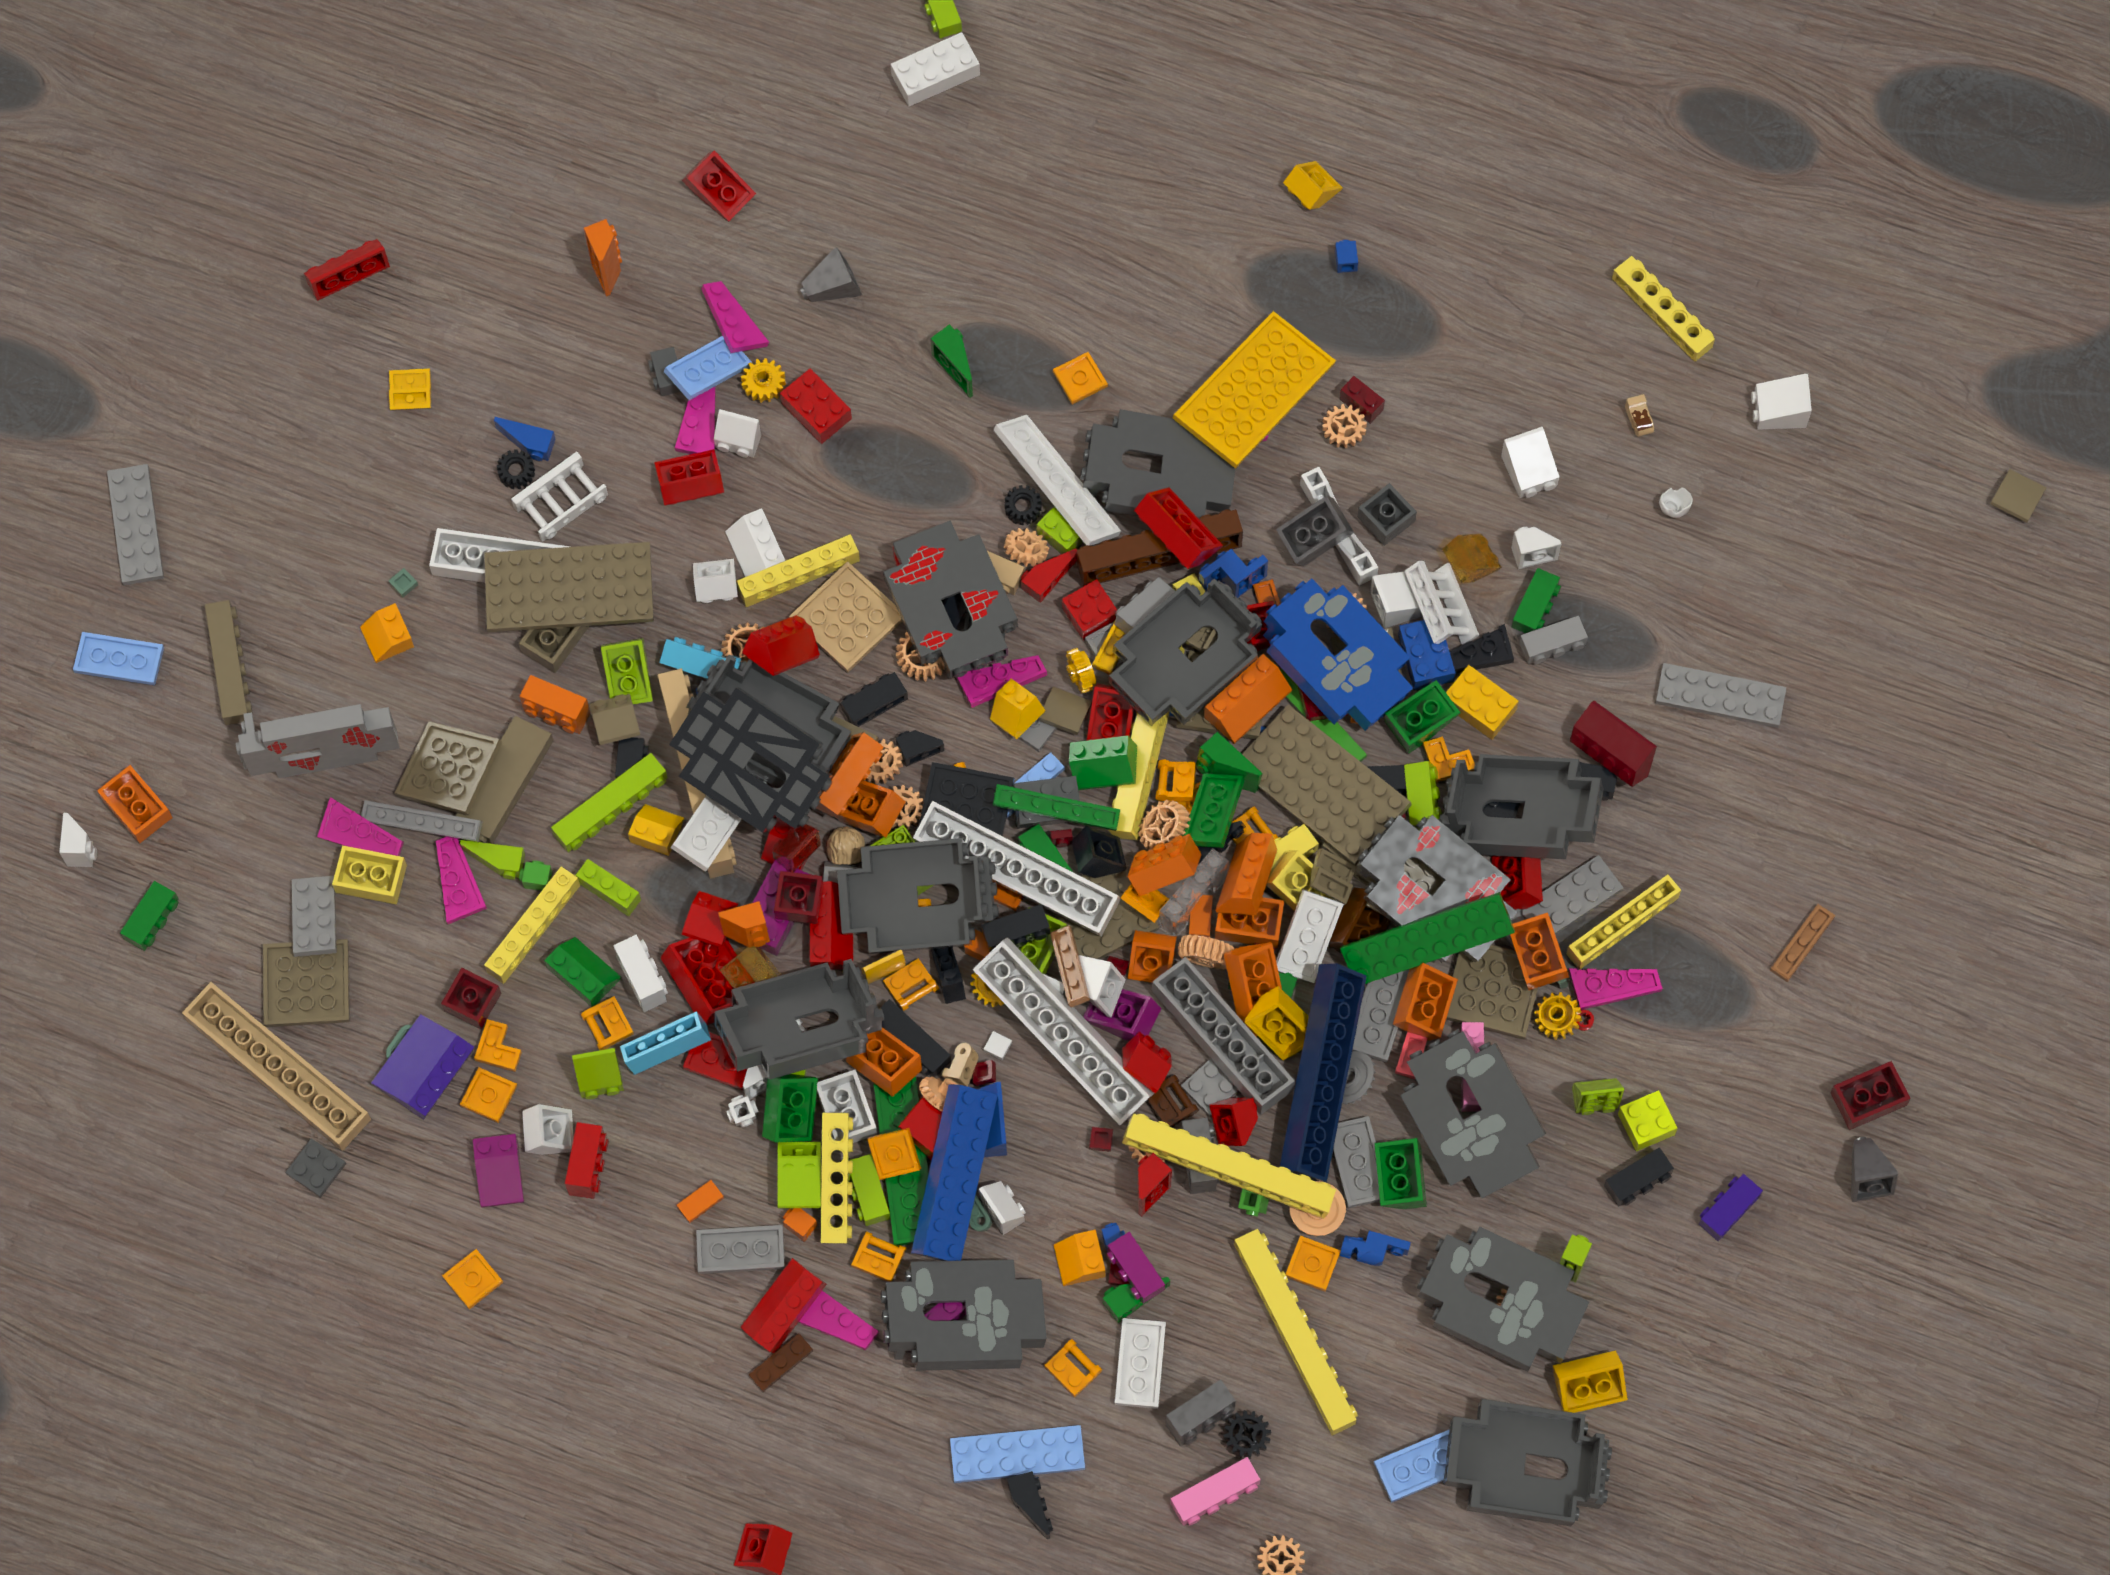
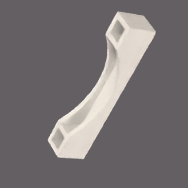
M1320 467L1301 475L1300 486L1312 505L1326 495L1335 499L1329 482ZM1354 533L1335 545L1359 586L1372 580V576L1378 574V566L1373 557Z

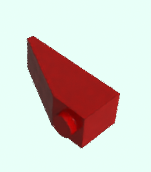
M1075 548L1034 566L1030 571L1027 570L1021 577V589L1041 603L1077 562L1078 549Z

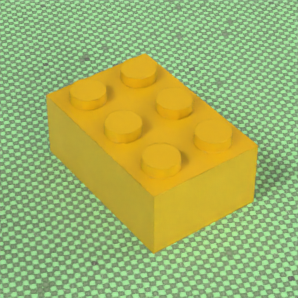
M1470 665L1466 667L1446 692L1461 712L1458 716L1491 740L1494 739L1516 712L1519 703L1516 698Z

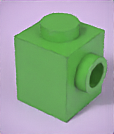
M541 861L526 862L525 868H521L519 876L525 889L542 891L552 878L551 865H545Z
M1242 1188L1238 1208L1245 1209L1248 1215L1258 1217L1259 1213L1266 1214L1269 1198Z

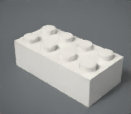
M961 32L891 63V75L909 107L979 76L980 64Z

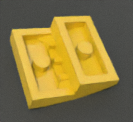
M430 368L389 371L390 410L431 408Z
M899 950L863 967L861 970L868 985L905 967L903 952Z

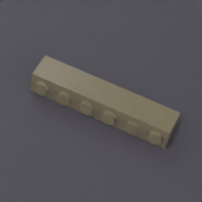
M230 600L205 604L222 719L225 725L241 723L244 721L243 714L253 713L251 701H247L246 696L250 694L248 682H244L243 677L247 675L245 663H241L240 658L244 656L242 644H238L237 639L241 637L239 625L235 626L234 620L238 618L235 606L232 607Z

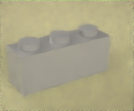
M1160 577L1153 582H1148L1140 594L1136 593L1126 606H1121L1117 610L1115 625L1127 634L1172 595L1175 590Z
M1576 616L1520 636L1519 644L1528 664H1540L1546 658L1552 656L1555 658L1560 657L1572 649L1573 651H1578L1584 648L1588 636L1580 617Z

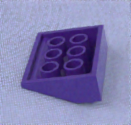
M420 1014L371 1084L424 1120L473 1052L474 1046Z

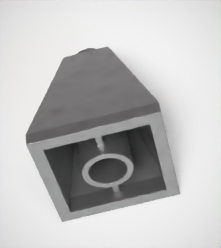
M837 247L802 282L803 288L800 289L805 300L809 298L811 302L862 295L848 261Z
M1856 1138L1852 1151V1202L1894 1195L1898 1177L1897 1170L1871 1138Z

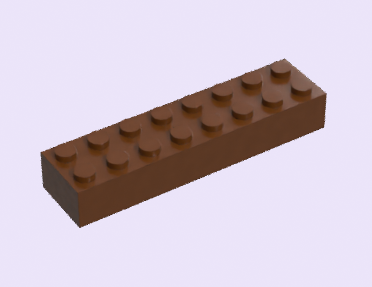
M1226 509L1219 514L1212 516L1207 514L1199 518L1223 545L1214 554L1242 547L1243 529L1236 509L1232 511ZM1144 530L1134 536L1125 535L1114 541L1105 540L1095 546L1085 545L1077 550V567L1083 587L1096 579L1099 583H1104L1180 563L1174 553L1170 552L1162 540L1156 537L1151 530Z

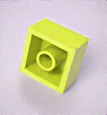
M1659 1090L1621 1106L1618 1112V1116L1636 1152L1674 1136L1678 1129Z

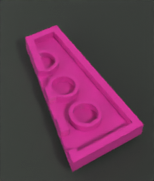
M722 281L703 284L701 290L730 353L768 346L769 341Z
M716 386L688 400L675 451L694 454L715 450Z
M1036 655L1012 660L1011 663L1007 664L996 663L991 667L971 670L964 676L956 679L970 706L973 708L994 699L996 693L1011 678L1021 686H1024L1047 676V671L1039 656Z
M330 797L318 832V838L348 847L400 856L404 844L403 841Z
M444 837L437 840V854L446 922L448 925L487 908L459 840L452 837Z
M1569 968V975L1578 1006L1581 1010L1662 991L1657 969L1577 970L1576 968Z
M824 1291L819 1294L799 1321L804 1326L839 1338L841 1341L863 1350H867L879 1334V1331Z

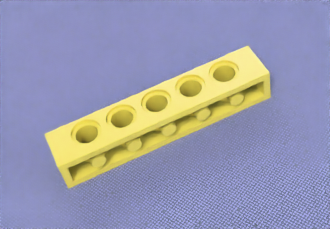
M1631 256L1614 269L1612 279L1694 362L1713 348L1715 338L1712 332L1705 329L1700 324L1698 318L1691 315L1686 310L1684 304L1677 301L1672 296L1670 290L1663 287L1658 282L1656 276L1652 273L1650 274L1645 269L1641 261ZM1633 278H1639L1641 281L1636 282ZM1647 292H1653L1655 295L1650 296ZM1664 305L1667 306L1669 309L1665 310L1662 309L1660 306ZM1679 319L1683 323H1676L1674 320ZM1693 333L1697 337H1690L1688 334Z
M850 534L737 580L738 591L745 607H749L837 571L847 561L851 565L859 562V551Z
M563 867L559 868L484 964L488 974L503 984L507 981L580 887L578 877Z
M1666 875L1569 945L1566 953L1579 970L1676 901L1680 896L1681 889L1669 875Z
M822 1113L821 1243H848V1238H852V1225H848V1217H852V1204H848V1195H852L853 1183L849 1182V1173H853V1161H849V1152H853V1139H849V1130H853V1117H849V1113ZM835 1128L841 1129L844 1133L843 1139L840 1141L834 1140L832 1137V1131ZM834 1150H840L843 1153L844 1157L841 1162H835L832 1159L831 1155ZM833 1172H840L843 1175V1181L840 1184L832 1181L831 1176ZM839 1193L842 1195L843 1202L841 1205H834L832 1203L831 1197L833 1194ZM839 1215L842 1217L843 1223L840 1227H835L831 1224L832 1216Z

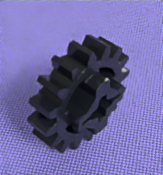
M1244 1410L1243 1416L1235 1413V1420L1232 1418L1228 1419L1231 1426H1225L1224 1430L1229 1433L1224 1434V1439L1229 1440L1226 1443L1227 1448L1233 1447L1232 1454L1238 1451L1240 1452V1458L1247 1454L1248 1458L1251 1459L1252 1453H1255L1258 1457L1260 1456V1449L1263 1451L1267 1450L1264 1443H1270L1271 1439L1266 1436L1271 1435V1430L1265 1429L1269 1426L1268 1421L1262 1423L1263 1415L1257 1418L1255 1417V1411L1248 1415L1247 1411ZM1246 1421H1251V1422H1254L1255 1424L1252 1425V1424L1247 1423ZM1238 1426L1239 1432L1233 1437V1430ZM1244 1430L1247 1431V1433H1251V1439L1247 1436L1243 1437ZM1262 1432V1439L1258 1444L1256 1436ZM1241 1444H1242V1445H1246V1446H1248L1249 1448H1243V1447H1241V1446H1239V1445H1241Z

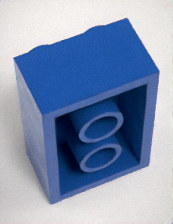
M1425 620L1400 625L1398 637L1402 649L1410 656L1406 665L1413 690H1421L1435 680L1440 685L1454 682L1456 673L1446 639L1440 644H1435Z

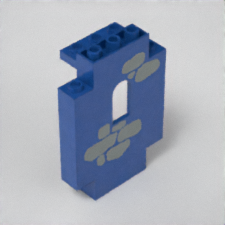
M1312 578L1307 583L1302 581L1295 588V593L1291 595L1289 592L1280 600L1282 603L1279 606L1274 604L1266 612L1268 616L1264 622L1268 630L1263 636L1271 644L1266 652L1334 725L1349 713L1362 729L1366 731L1383 717L1386 712L1403 700L1413 689L1411 684L1398 671L1407 663L1410 656L1344 585L1338 589L1334 587L1326 594ZM1312 621H1324L1347 646L1334 656L1311 631Z

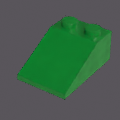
M949 324L931 338L932 356L966 395L971 398L973 396L972 377L963 343V335L957 328L954 329Z
M1435 680L1386 712L1384 722L1409 754L1422 746L1423 742L1430 740L1461 712L1437 680Z
M1218 732L1199 749L1196 766L1202 774L1241 775L1245 780L1242 789L1253 793L1258 791L1263 773Z

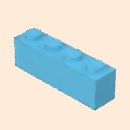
M675 637L674 640L666 639L659 663L676 669L682 668V671L708 679L707 673L712 665L716 666L719 660L723 659L725 661L727 657L722 656V651L711 649L710 652L704 650L705 646L693 643V645L686 644L687 640ZM733 656L736 658L734 668L739 670L743 663L741 662L742 658Z
M696 1011L620 1046L625 1064L636 1075L710 1041L711 1037L705 1021Z

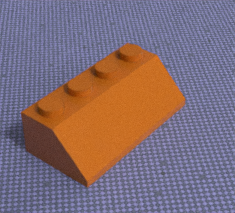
M607 219L584 227L592 267L607 297L611 294L621 272L620 263H622V259L620 257L621 253L618 247L619 243L616 238L615 228L613 225L609 226Z
M1262 654L1205 706L1204 718L1235 744L1290 694L1292 688L1279 667Z
M864 732L853 735L829 773L833 775L830 780L833 782L826 792L823 791L819 796L821 801L816 809L832 817L838 814L842 815L848 807V804H846L850 797L853 798L859 791L858 785L861 780L864 781L871 773L869 768L873 762L876 764L883 754L881 751L884 746Z
M1251 833L1236 845L1218 900L1216 913L1257 915L1277 853V847L1272 834Z
M1271 942L1243 946L1224 953L1236 1014L1256 1037L1258 1035L1245 1023V1018L1263 994L1277 986L1282 989Z

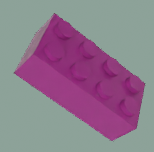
M775 859L753 903L760 901L770 942L758 948L775 956L778 955L795 921L775 919L774 906L780 871L808 874L778 859Z

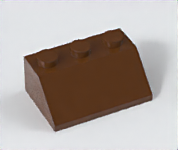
M1353 887L1347 903L1344 904L1330 939L1329 944L1341 954V946L1385 932L1391 922L1384 915L1366 907L1367 901L1363 898L1367 893L1364 892V888Z

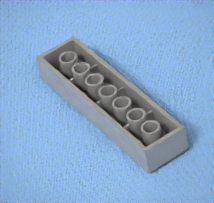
M1186 957L1153 981L1152 992L1243 1096L1254 1099L1257 1112L1260 1115L1294 1090L1295 1080Z

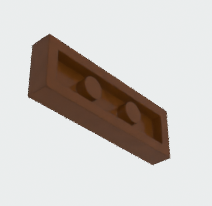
M797 1334L753 1370L749 1377L764 1392L811 1354L813 1349L800 1334Z

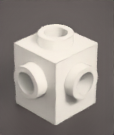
M743 1095L731 1099L732 1102L728 1104L730 1110L726 1111L730 1122L735 1121L736 1126L741 1125L742 1128L753 1124V1120L756 1119L755 1113L759 1112L755 1101H750L748 1096L743 1097ZM746 1109L747 1114L740 1116L739 1110Z

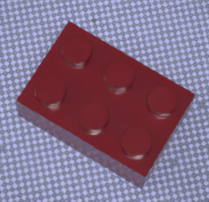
M1892 1061L1834 1085L1830 1092L1849 1130L1907 1106L1911 1099Z

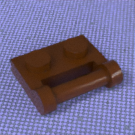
M1176 1075L1164 1080L1159 1090L1147 1100L1160 1121L1167 1123L1169 1127L1175 1126L1199 1111L1196 1104L1191 1102L1178 1083L1179 1079ZM1172 1087L1186 1108L1181 1112L1167 1091V1088Z

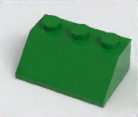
M1129 736L1071 742L1069 764L1072 776H1076L1078 791L1136 784V743Z
M576 937L560 944L544 960L546 968L591 1007L597 1005L622 979L617 972Z
M788 1074L770 1080L767 1079L762 1137L773 1142L812 1141L818 1078Z
M1418 1139L1375 1143L1380 1206L1397 1209L1427 1207L1422 1151Z

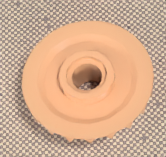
M925 1077L919 1083V1089L930 1104L943 1112L948 1085L958 1084L950 1079L942 1081L940 1078Z
M1331 1185V1188L1336 1189L1329 1213L1324 1219L1294 1207H1289L1293 1223L1300 1231L1317 1237L1333 1233L1340 1227L1345 1217L1346 1205L1342 1194L1337 1188Z

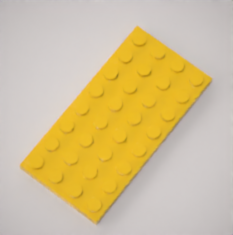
M1273 311L1173 415V419L1236 469L1332 368L1336 360Z

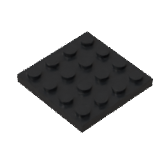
M932 762L920 823L930 804L934 801L1003 837L1008 809L992 806L997 784L1012 787L1015 778Z

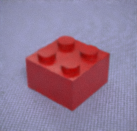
M1097 579L1062 599V609L1083 641L1086 636L1113 623L1116 619L1117 608Z

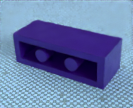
M1744 1173L1740 1178L1734 1177L1728 1184L1729 1190L1726 1193L1720 1192L1714 1199L1715 1205L1711 1209L1706 1207L1700 1214L1701 1220L1699 1225L1717 1241L1731 1229L1759 1199L1763 1192Z

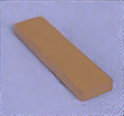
M1817 904L1770 971L1788 982L1836 915Z
M1068 925L1051 932L1050 935L1067 1002L1070 1007H1074L1089 1001L1090 997L1073 931Z

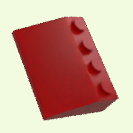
M689 937L668 945L660 957L693 1012L697 1011L706 1025L715 1022V1011L733 1006L731 989L754 983L727 938L720 948Z

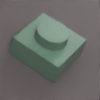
M405 568L388 581L402 598L418 586V582Z

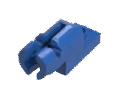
M1373 1231L1368 1232L1366 1241L1362 1237L1345 1235L1340 1256L1350 1259L1356 1253L1357 1262L1381 1266L1386 1250H1389L1395 1256L1408 1255L1411 1242Z

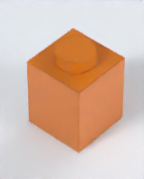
M975 929V940H972V945L964 946L965 954L982 961L990 952L983 933Z
M790 1208L783 1216L784 1227L803 1242L807 1240L818 1226L817 1220L801 1208H793V1210Z

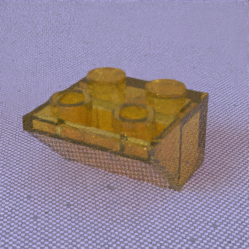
M1482 534L1458 535L1442 549L1461 583L1475 582L1502 568L1498 562V557L1492 552L1488 545V540Z
M755 946L747 947L720 969L734 989L781 976L763 950Z

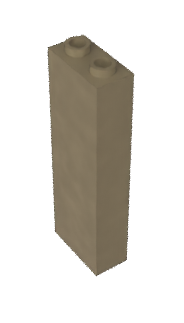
M517 716L513 718L500 740L502 745L469 815L456 814L458 817L483 822L478 842L494 843L554 741L552 733Z

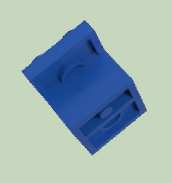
M1232 549L1227 552L1223 551L1216 557L1213 563H1207L1200 569L1199 582L1206 592L1208 584L1215 579L1217 582L1220 581L1223 584H1227L1232 589V594L1239 598L1251 589L1253 584L1259 583L1267 577L1268 560L1262 555L1259 558H1253L1246 566Z

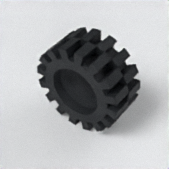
M514 449V453H511V450L507 451L508 455H501L502 459L499 458V465H497L500 481L507 488L510 486L511 489H515V486L521 489V485L527 487V482L531 483L533 481L532 477H535V467L528 453L525 455V451L522 450L518 453V449ZM512 464H521L524 470L520 475L513 476L508 472Z
M1019 485V489L1013 487L1012 492L1009 490L1005 497V513L1010 521L1013 519V523L1017 524V522H1020V525H1024V522H1027V525H1029L1031 520L1035 522L1037 517L1040 516L1042 503L1040 494L1036 493V489L1032 488L1030 490V486L1026 485V488H1023L1022 485ZM1020 499H1027L1031 503V507L1027 511H1019L1015 507L1016 502Z

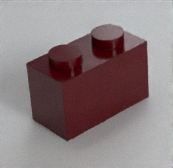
M1355 376L1340 391V400L1348 407L1352 405L1353 411L1359 409V415L1364 414V419L1370 424L1384 410L1385 400Z

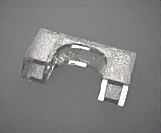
M1212 849L1197 866L1195 875L1188 877L1159 911V927L1170 936L1178 937L1188 925L1190 912L1200 897L1208 889L1215 893L1225 882L1229 870V860Z

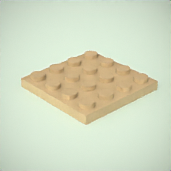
M848 561L789 616L790 618L797 615L804 618L806 623L812 626L817 645L847 673L902 622L896 605Z

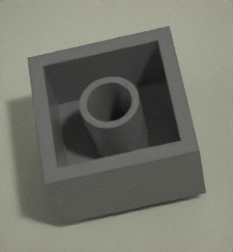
M1389 483L1358 508L1357 517L1385 546L1416 521L1417 511Z

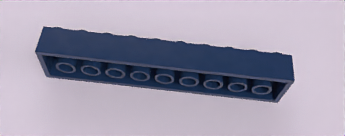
M1337 963L1319 964L1280 1167L1288 1168L1291 1173L1307 1175L1313 1181L1327 1182L1367 977L1362 973Z

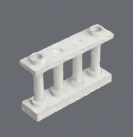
M578 452L572 454L511 498L513 507L517 512L526 509L541 527L538 533L542 542L553 538L558 530L596 503L603 502L608 495L604 484L597 488L581 469L583 461ZM571 474H575L590 492L582 500L565 482V478ZM554 486H559L574 506L564 512L548 493L549 490ZM538 498H543L558 516L549 524L532 505L533 501Z
M1418 561L1405 570L1435 644H1440L1453 634L1459 636L1462 645L1479 636L1450 563H1446L1435 572H1428L1425 562ZM1432 580H1436L1439 590L1435 589ZM1439 598L1444 599L1447 608H1443ZM1447 616L1451 617L1454 626H1450Z

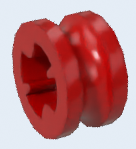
M1581 1010V1013L1578 1015L1585 1016V1019L1588 1017L1589 1020L1586 1025H1583L1584 1022L1582 1024L1580 1022L1576 1023L1579 1025V1030L1587 1031L1593 1025L1594 1016L1588 1010Z

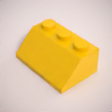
M1277 986L1259 998L1245 1018V1023L1282 1060H1285L1303 1049L1309 1016Z
M1616 1350L1552 1365L1555 1385L1564 1412L1576 1413L1628 1400L1623 1364Z

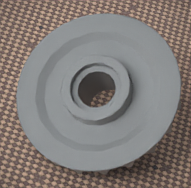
M1352 1051L1342 1101L1345 1105L1348 1103L1354 1104L1356 1100H1361L1363 1095H1367L1368 1088H1372L1371 1082L1375 1080L1373 1076L1376 1073L1374 1069L1375 1064L1363 1052Z

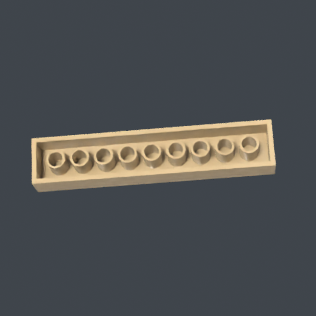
M682 668L658 674L673 738L688 715L689 709L686 707L691 697H694L688 674L684 675ZM677 750L681 769L683 770L690 758ZM685 781L694 814L706 797V794ZM730 837L707 869L710 879L734 873L733 866L737 865Z
M212 982L182 1012L188 1023L341 1151L371 1121L367 1111Z

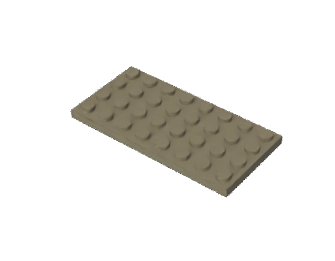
M650 542L484 553L488 632L654 622Z
M1289 704L1242 754L1263 773L1260 785L1258 786L1259 789L1355 866L1360 862L1358 860L1360 854L1365 849L1369 851L1373 846L1371 843L1372 839L1378 833L1382 834L1385 831L1384 825L1391 816L1393 818L1398 815L1402 816L1412 805L1407 798Z

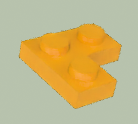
M1443 736L1423 742V748L1428 761L1434 767L1436 766L1438 771V779H1435L1436 782L1451 778L1452 768H1455L1457 760H1465L1468 771H1474L1475 764L1469 749L1449 755Z
M487 1019L474 1060L515 1072L522 1051L502 1045L508 1030L507 1024Z

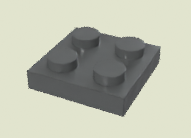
M311 1138L285 1173L321 1198L345 1167L346 1162Z

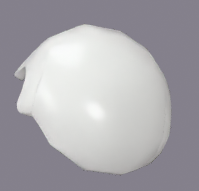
M1670 488L1661 495L1659 505L1664 514L1673 518H1679L1688 513L1693 498L1691 493L1685 488H1680L1679 490Z

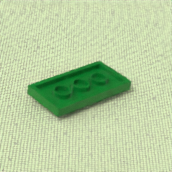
M1203 773L1189 816L1191 820L1187 822L1189 828L1185 829L1186 833L1183 836L1190 834L1196 846L1223 848L1245 782L1243 776Z

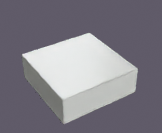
M993 1031L983 1051L1003 1061L1012 1044V1040Z

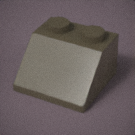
M621 694L615 698L597 700L590 704L600 745L640 735L630 694Z

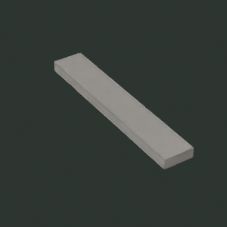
M364 800L361 813L362 817L374 824L475 842L479 841L483 823L475 819Z

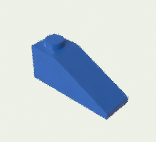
M498 417L494 418L496 429L522 451H525L526 454L528 453L532 459L549 461L556 440L554 431Z

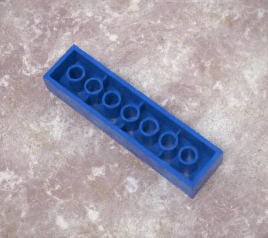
M948 1085L911 1251L912 1254L940 1261H961L997 1094L963 1085Z

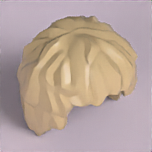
M848 826L835 829L827 839L829 860L839 865L862 862L861 847H865V841L861 833Z

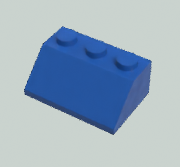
M995 1082L978 1089L998 1095L984 1157L1007 1155L1001 1082Z

